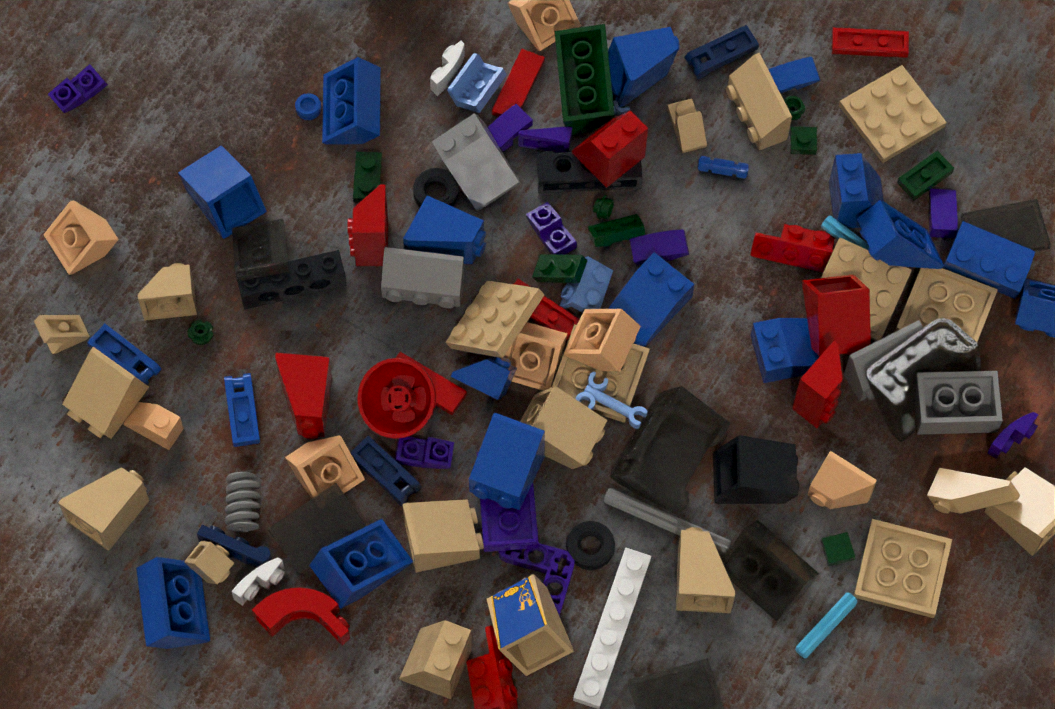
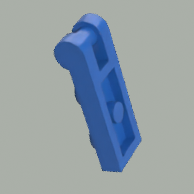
M105 323L87 342L88 347L91 349L92 347L96 348L146 385L149 384L148 380L153 375L156 376L161 371V367ZM140 364L145 367L141 373L135 370Z
M251 373L243 374V377L232 378V376L224 377L233 446L259 444L260 436ZM244 387L245 391L234 393L236 388Z

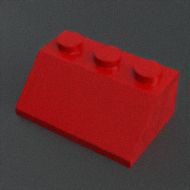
M380 184L353 208V218H348L347 229L350 257H355L356 266H383L384 248L388 247V209L385 184Z
M835 341L831 343L800 378L792 410L817 429L823 422L828 424L836 413L834 409L839 403L837 399L842 393L840 390L843 380L838 344Z

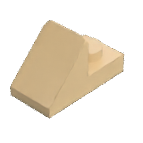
M688 99L668 104L667 111L682 153L707 147L702 114L700 111H696L693 100Z
M39 315L34 320L43 342L47 343L52 354L59 353L90 337L80 315Z

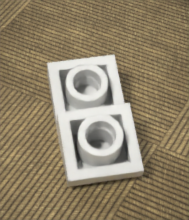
M459 41L456 45L449 46L444 51L442 67H438L430 77L431 91L437 96L449 86L460 70L465 56L464 43L462 41Z
M280 558L270 560L244 577L232 590L234 600L243 606L247 600L251 601L259 591L258 585L267 590L273 584L277 585L285 574L283 571V560Z

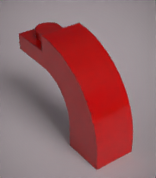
M284 589L269 595L252 609L254 619L272 637L285 625L294 620L310 619L321 624L342 646L350 639L349 624L340 615L335 617L340 612L338 603L328 595L314 589Z

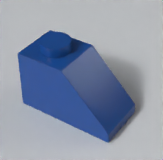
M493 356L452 372L451 377L499 400L506 395L517 367L511 365V360L506 357L499 358Z

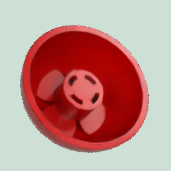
M402 358L386 359L375 364L364 375L358 389V408L364 422L377 434L387 438H405L419 432L431 419L436 406V391L432 379L418 364Z

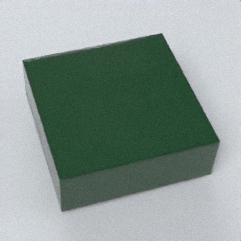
M848 532L821 538L828 566L855 560Z

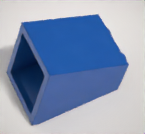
M671 27L613 38L608 54L612 90L619 107H624L668 74L680 47L677 36H674Z
M222 145L178 172L188 194L223 239L267 212L252 176Z
M862 153L835 155L829 179L833 218L848 229L861 228L857 218L880 199L884 201L881 178Z
M426 196L403 238L404 249L464 257V264H473L476 257H481L486 248V243L484 242L486 236L484 220L430 196Z
M494 413L469 477V492L480 499L488 498L496 501L502 507L520 510L545 458V431Z

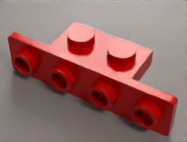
M784 224L781 238L755 233L750 255L760 259L824 272L834 250L835 238L825 231H814L798 225Z
M493 626L485 627L489 653L466 661L474 708L518 709L516 700L518 693L513 684L512 663L499 650Z

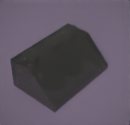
M759 520L743 529L721 559L729 579L776 621H779L805 594L819 575L814 568Z

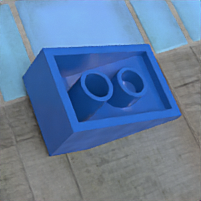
M881 199L857 218L861 227L860 234L869 245L868 252L875 260H881L889 266L942 269L944 267L928 230Z
M654 252L637 269L608 309H622L641 327L634 344L646 347L693 297L694 283Z
M776 318L753 323L751 339L763 383L803 376L819 358L811 347L807 318Z
M380 519L320 549L309 566L341 609L379 587L411 565L413 560L385 522Z

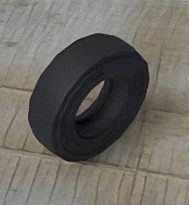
M430 168L423 171L416 178L413 194L419 207H421L426 196H428L426 189L432 183H440L446 188L445 195L436 200L452 207L457 203L459 184L448 170Z
M586 521L578 524L571 530L567 538L566 549L575 560L574 564L586 570H596L608 564L613 557L615 540L613 534L605 525L600 522ZM593 536L601 542V549L598 553L588 555L581 550L580 543L585 537Z

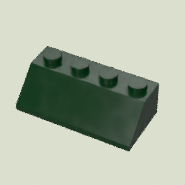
M605 24L555 31L563 123L565 127H573L572 135L594 132L615 117Z

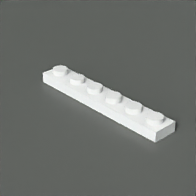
M625 547L573 701L600 709L651 561L650 555Z

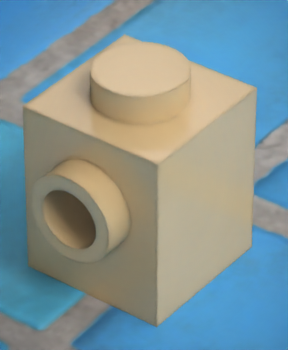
M200 541L184 561L207 583L217 585L229 576L231 572L229 569L234 564L228 558L229 552L218 544L214 545L212 542Z

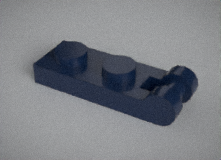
M745 25L688 52L684 58L688 65L693 66V73L696 78L701 79L707 76L709 72L758 50L759 43L748 26ZM706 56L708 61L702 63L700 59Z
M367 436L350 452L356 464L389 493L400 506L403 507V504L409 501L408 497L412 493L416 494L422 488L420 483L370 436ZM400 480L406 484L401 490L395 486Z
M201 525L197 533L199 542L207 541L212 542L214 545L218 544L229 552V557L254 568H258L272 560L270 550L267 547H252L245 539L235 536V538L225 535L222 529L216 526H210L209 528Z

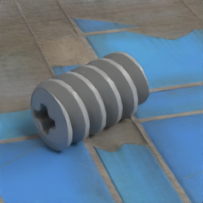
M235 472L228 474L226 477L228 483L226 487V493L228 494L226 504L228 505L225 508L227 514L225 524L227 525L226 528L230 531L248 532L259 529V524L252 522V520L259 519L260 515L252 512V510L259 509L260 504L252 500L260 498V493L253 490L259 489L261 484L253 481L256 478V475L253 473Z

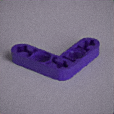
M540 543L539 548L525 549L524 559H520L519 552L512 551L510 555H507L506 550L498 551L499 558L506 563L545 573L546 576L543 584L546 587L551 583H559L562 586V593L556 596L551 595L560 617L574 571L575 560L569 552ZM534 550L542 552L544 555L543 560L539 563L531 562L528 558L530 552ZM563 558L566 559V564L570 566H564L562 577L557 575L558 563L555 562H560Z

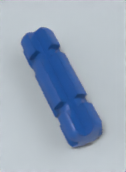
M700 156L699 171L708 172V170H712V173L727 176L735 174L738 178H746L748 175L749 165L747 163L739 162L734 164L735 161L719 158L710 160L711 157Z

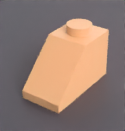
M143 402L137 403L123 423L124 426L167 450H170L184 429L181 418L158 404Z

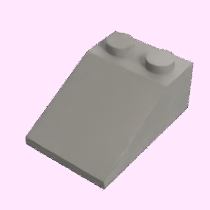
M475 113L432 141L443 162L476 211H480L520 184L519 179L485 122Z

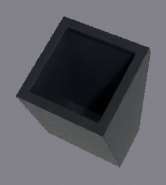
M738 435L714 451V503L785 504L798 496L799 481L797 480L798 456L796 455V444Z

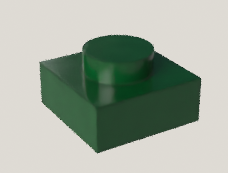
M791 126L790 154L816 155L817 127Z

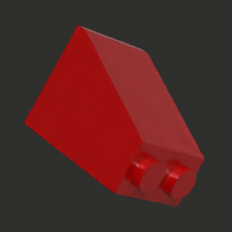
M628 111L611 119L574 148L572 153L607 188L645 158L648 127L633 112Z
M854 275L802 280L811 347L819 357L833 341L838 344L839 354L846 353L847 355H851L871 345L870 289Z
M276 353L275 360L279 379L298 435L308 439L325 437L332 385L330 357Z

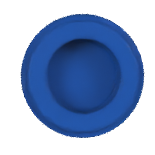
M310 93L299 96L295 102L296 113L304 120L317 118L321 113L319 98Z

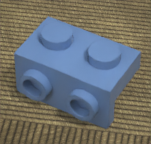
M473 53L447 91L456 106L480 113L507 74L503 68L486 64L479 54Z
M589 256L585 257L588 261L580 283H567L561 292L562 300L560 306L564 309L573 307L582 313L584 309H601L613 270Z

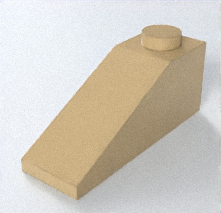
M939 468L927 496L934 504L936 510L942 513L955 512L961 514L1018 500L1020 494L1012 482L1008 480Z

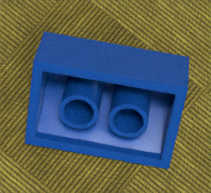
M357 57L324 74L322 143L364 144L380 136L381 67Z
M962 221L943 269L998 289L997 292L1016 299L1030 270L1036 251Z
M1026 278L1020 293L1015 324L1019 325L1023 330H1039L1055 338V285Z
M155 557L137 567L146 646L170 649L209 642L210 635L202 578L183 560Z

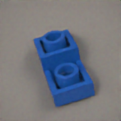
M812 56L768 69L780 94L793 88L799 90L821 81Z

